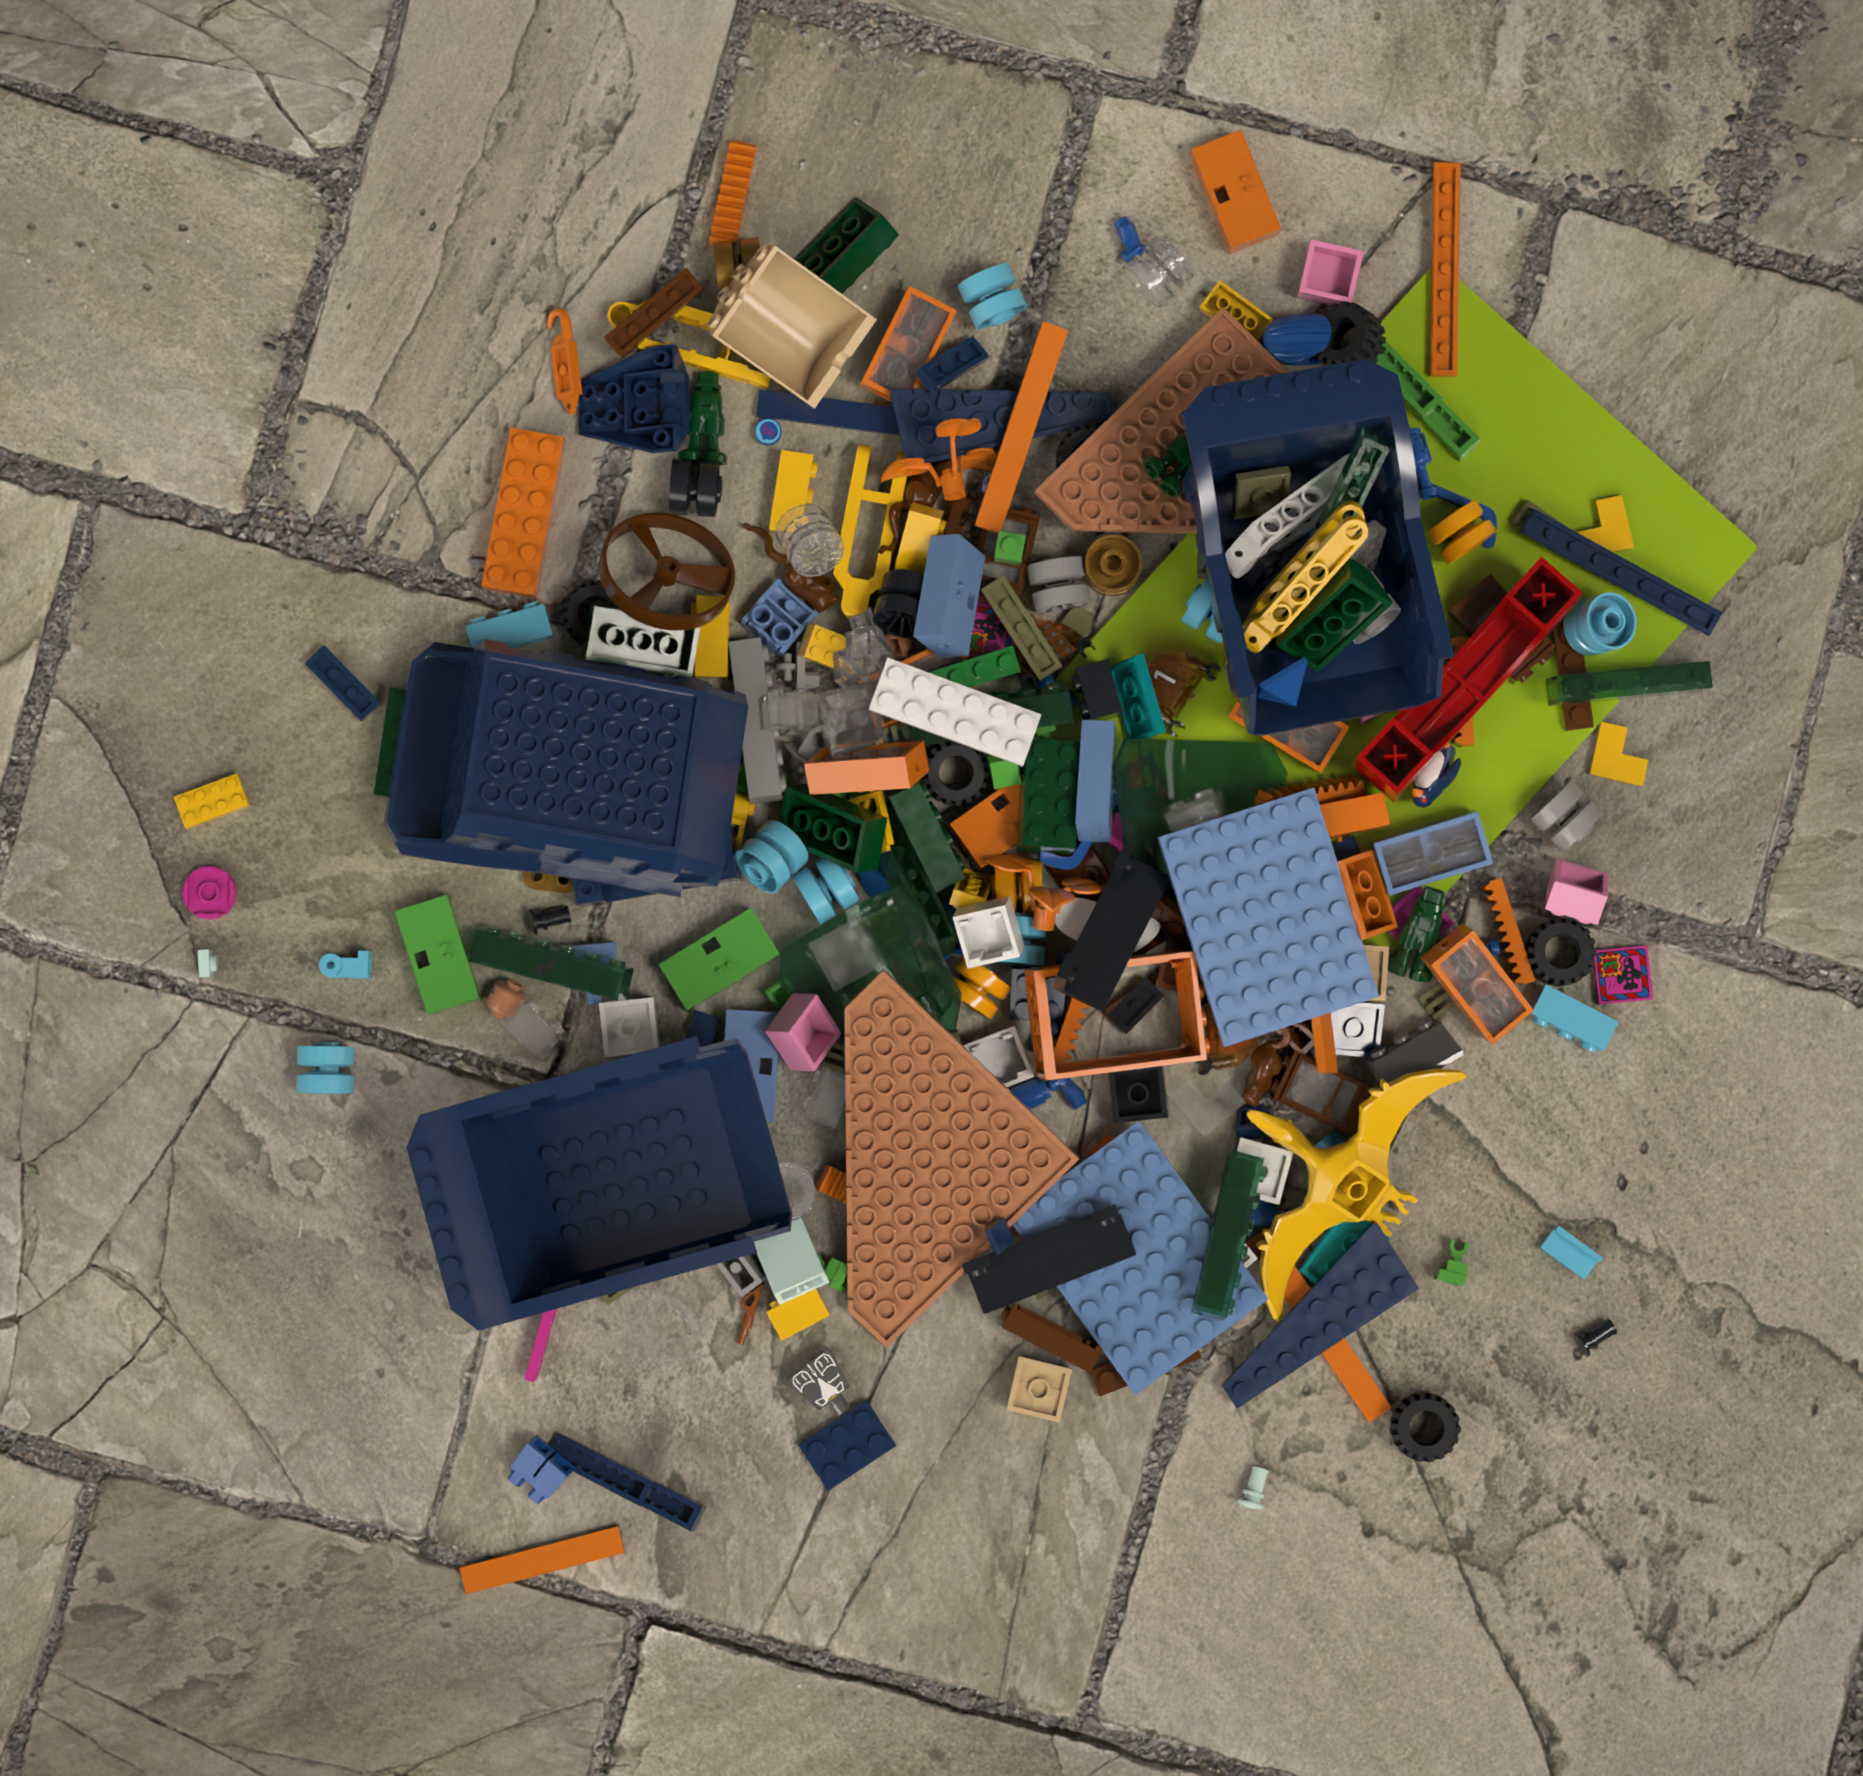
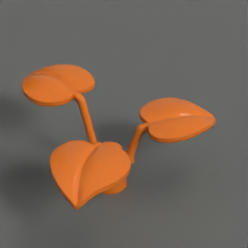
M976 418L949 419L941 422L936 427V435L938 437L950 436L952 468L942 471V476L939 477L931 463H925L923 458L901 459L887 467L881 476V483L894 478L922 474L929 470L936 481V486H942L944 499L948 501L958 500L966 495L963 469H987L992 471L997 454L991 448H978L956 458L955 437L977 432L981 428V421Z
M1004 854L993 856L984 861V865L989 864L1006 872H1024L1027 875L1029 894L1032 901L1031 910H1034L1032 926L1042 931L1054 930L1056 914L1060 913V907L1073 902L1075 899V895L1070 892L1096 894L1103 892L1105 886L1093 880L1082 877L1063 879L1062 885L1066 886L1063 889L1034 886L1032 870L1030 869L1034 863L1018 855Z

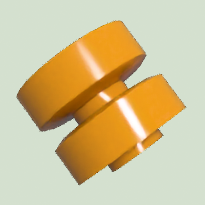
M1039 858L1028 859L1034 863L1033 867L1030 868L1032 870L1034 886H1042V864L1039 862ZM995 868V874H991L992 900L1010 896L1015 912L1016 901H1022L1023 913L1034 916V910H1031L1032 901L1029 894L1027 875L1024 872L1016 874V872H1006Z

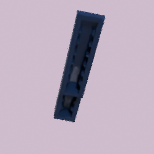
M557 1433L551 1445L555 1451L550 1458L558 1452L576 1467L573 1472L689 1531L696 1530L706 1506L561 1433Z

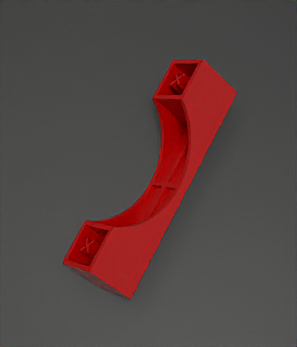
M1541 556L1505 595L1489 617L1454 655L1455 657L1443 667L1441 697L1419 707L1401 710L1356 757L1353 767L1379 791L1384 792V795L1394 803L1574 608L1583 592Z

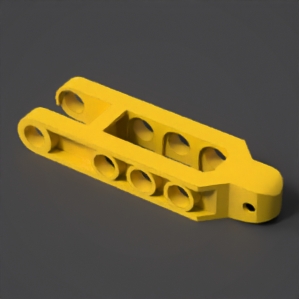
M646 301L638 305L627 302L614 303L610 306L607 315L611 327L614 329ZM685 306L671 320L710 331V327L707 324L713 313ZM647 338L637 347L641 352L649 347L669 345L671 343L665 341V344ZM724 344L720 357H717V359L700 355L693 349L690 352L678 348L685 366L706 372L719 373V376L760 388H768L771 377L751 370L747 365L730 361L733 350Z
M858 444L833 571L835 580L843 590L841 609L847 619L859 615L869 608L871 597L880 591L884 574L890 571L893 551H885L883 554L878 552L875 573L869 580L854 578L849 574L848 566L850 556H852V546L855 530H857L860 504L864 500L887 505L880 547L882 545H891L893 533L889 522V509L894 502L903 501L908 476L892 479L890 494L864 489L872 446ZM898 451L896 461L905 459L903 452Z
M1354 501L1342 503L1259 595L1242 624L1249 651L1254 653L1260 652L1273 637L1283 633L1366 540L1368 528L1364 520L1363 509L1358 503ZM1348 510H1354L1358 513L1357 516L1342 518L1343 514ZM1360 528H1362L1360 534L1357 535V536H1354V535L1356 534V532H1357ZM1311 551H1314L1311 557L1307 560V554ZM1325 569L1324 574L1321 577L1316 578L1322 572V570ZM1296 571L1294 576L1288 580L1289 574ZM1306 589V594L1303 597L1298 598ZM1274 592H1277V595L1272 600H1270V596ZM1288 610L1287 616L1282 618L1283 614Z

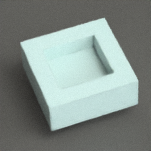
M198 950L200 978H214V972L218 971L217 955H213L212 950Z

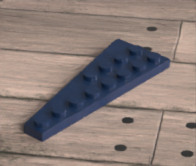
M924 389L889 390L904 458H923L925 463L951 458L950 436L938 437L936 435V427L941 422L949 419L976 418L981 421V428L977 432L955 437L956 457L965 455L973 449L1000 447L1018 391L940 389L931 394L929 390ZM1047 392L1032 439L1068 431L1072 428L1076 429L1080 424L1089 426L1090 423L1097 424L1107 421L1115 413L1110 392Z
M1376 1221L1369 1224L1370 1226L1362 1235L1353 1241L1349 1249L1333 1263V1266L1324 1276L1315 1282L1292 1307L1293 1309L1286 1317L1277 1323L1273 1331L1256 1346L1257 1348L1244 1362L1242 1361L1221 1384L1237 1409L1419 1289Z

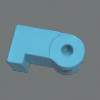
M358 951V958H342L336 954H326L319 961V969L322 974L332 978L372 979L373 952Z

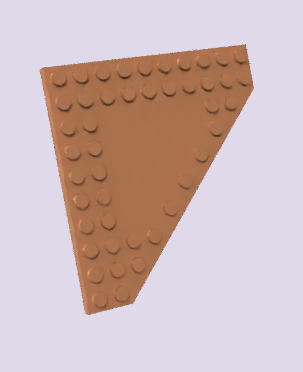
M1222 307L1034 491V494L1071 531L1197 533L1192 506L1186 501L1184 488L1183 493L1178 498H1172L1158 487V482L1170 474L1179 465V462L1175 461L1160 478L1152 480L1143 467V460L1149 455H1154L1157 458L1162 457L1167 453L1166 446L1178 435L1186 433L1182 413L1205 387L1288 373V371Z
M882 969L844 1008L848 1312L887 1348L964 1273L961 1264L979 1258L991 1246L985 1233L986 1223L1004 1217L1010 1228L1079 1160V1156L888 972Z

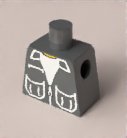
M829 1347L787 1379L789 1384L818 1410L829 1404L836 1415L839 1416L851 1407L841 1394L850 1386Z

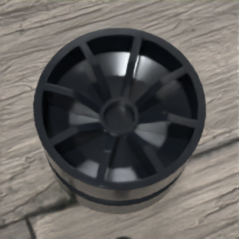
M672 459L669 514L687 516L690 511L691 501H696L698 516L716 518L718 503H721L723 478L720 476L719 461L701 460L696 476L693 474L691 459Z
M905 569L891 570L884 574L879 598L877 599L872 617L876 626L893 636L915 638L913 635L924 575Z

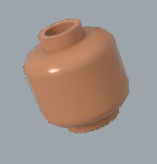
M507 979L506 982H496L486 1000V1004L489 1007L488 1012L503 1021H508L509 1018H516L526 1000V994L521 990L522 985L512 979Z

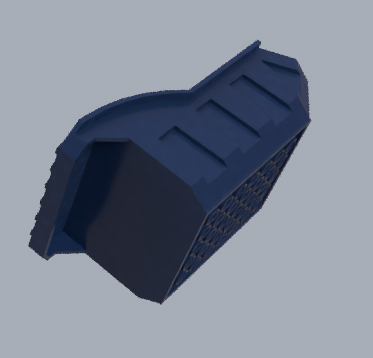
M1361 359L1205 387L1182 413L1192 461L1182 480L1186 501L1191 504L1197 528L1196 544L1202 568L1207 570L1213 596L1210 602L1217 633L1222 635L1228 660L1226 672L1233 697L1238 698L1242 707L1243 721L1248 733L1265 736L1419 707L1440 698L1442 694L1444 660L1454 658L1455 656L1422 525L1412 440L1398 375L1368 359ZM1348 454L1358 455L1365 461L1366 471L1362 480L1358 483V489L1352 501L1358 503L1363 509L1368 536L1350 558L1374 572L1383 584L1384 591L1392 596L1401 608V612L1387 628L1376 636L1359 644H1354L1353 641L1349 643L1319 672L1306 665L1296 707L1257 698L1256 691L1260 683L1297 662L1298 659L1276 645V636L1260 652L1254 653L1249 651L1242 624L1259 595L1326 520L1279 553L1282 559L1277 564L1278 571L1273 577L1251 587L1242 577L1235 578L1230 574L1224 547L1221 544L1231 537L1237 540L1252 522L1261 517L1256 516L1234 520L1232 504L1235 474L1289 466L1291 477L1288 496H1290L1342 457ZM1345 465V468L1348 472H1359L1358 468L1355 465ZM1348 510L1343 514L1342 518L1354 516L1356 511ZM1360 528L1354 536L1359 535L1362 528ZM1311 551L1307 554V560L1311 557L1314 551ZM1323 569L1322 572L1316 578L1321 577L1324 574L1325 569ZM1296 571L1289 574L1288 580L1294 576ZM1305 589V591L1298 598L1303 597L1306 594L1307 590ZM1274 592L1270 596V600H1272L1277 595V592ZM1288 610L1283 614L1282 618L1288 613Z
M484 639L476 648L434 642L408 666L383 825L400 855L485 868L543 873L681 897L682 887H717L726 862L748 713L746 694L734 690H720L712 687L707 681L681 675L672 678L642 672V668L616 663H609L608 665L575 660L573 655L542 650L540 653L509 648L507 643Z
M695 1036L562 1076L419 1115L406 1147L450 1309L478 1331L757 1253L755 1241L791 1231L792 1211L748 1053L737 1038L700 1047L698 1038Z

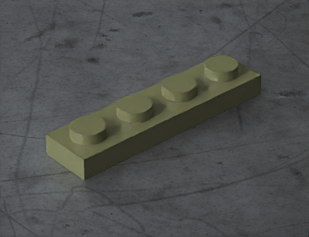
M1004 575L981 589L982 594L1039 682L1062 668V664Z

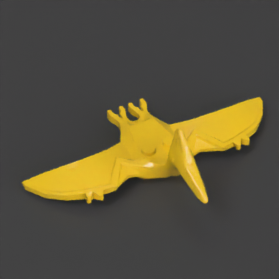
M1434 1068L1407 1073L1388 1083L1381 1079L1380 1088L1369 1089L1371 1097L1359 1105L1358 1132L1347 1142L1329 1148L1314 1147L1290 1119L1286 1120L1257 1110L1250 1109L1247 1111V1116L1251 1122L1271 1137L1274 1143L1278 1142L1284 1148L1304 1159L1308 1168V1192L1302 1206L1286 1213L1275 1215L1271 1228L1262 1230L1264 1240L1256 1244L1262 1250L1259 1263L1261 1289L1269 1298L1265 1303L1274 1320L1279 1322L1282 1319L1284 1294L1296 1261L1303 1250L1323 1231L1342 1222L1366 1220L1376 1221L1383 1233L1391 1237L1392 1232L1387 1228L1383 1220L1389 1223L1395 1222L1397 1225L1402 1221L1393 1213L1381 1211L1382 1207L1391 1200L1401 1213L1407 1215L1409 1211L1399 1199L1409 1200L1413 1203H1416L1418 1199L1409 1191L1397 1190L1392 1184L1387 1166L1390 1144L1402 1121L1414 1106L1440 1088L1465 1079L1467 1077L1466 1073L1460 1070Z

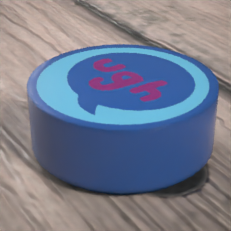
M765 418L760 420L755 426V437L760 444L773 446L779 442L782 431L776 420Z

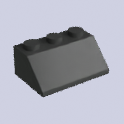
M1428 1018L1419 1022L1416 1025L1417 1028L1409 1033L1403 1032L1394 1037V1042L1386 1047L1379 1046L1370 1052V1056L1364 1060L1380 1088L1381 1079L1388 1083L1407 1073L1434 1068L1441 1069L1465 1054L1441 1022Z

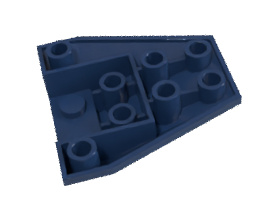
M676 344L649 347L581 381L582 395H579V435L652 454L678 451L690 430L689 376Z

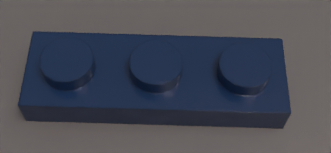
M971 336L919 367L915 374L932 394L984 363L989 358V355L974 336Z
M325 645L305 663L361 722L381 704Z

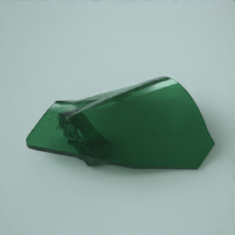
M1124 738L1112 767L1124 844L1127 842L1135 846L1133 857L1137 858V861L1169 875L1157 837L1247 809L1250 805L1256 806L1255 797L1259 789L1267 792L1270 787L1277 790L1278 786H1284L1288 772L1272 743ZM1170 880L1164 894L1178 904Z
M901 885L880 892L854 905L780 950V986L791 995L793 993L817 994L842 1034L839 1037L845 1040V1006L882 969L888 972L947 1030L956 1029L962 993L947 966L923 908Z

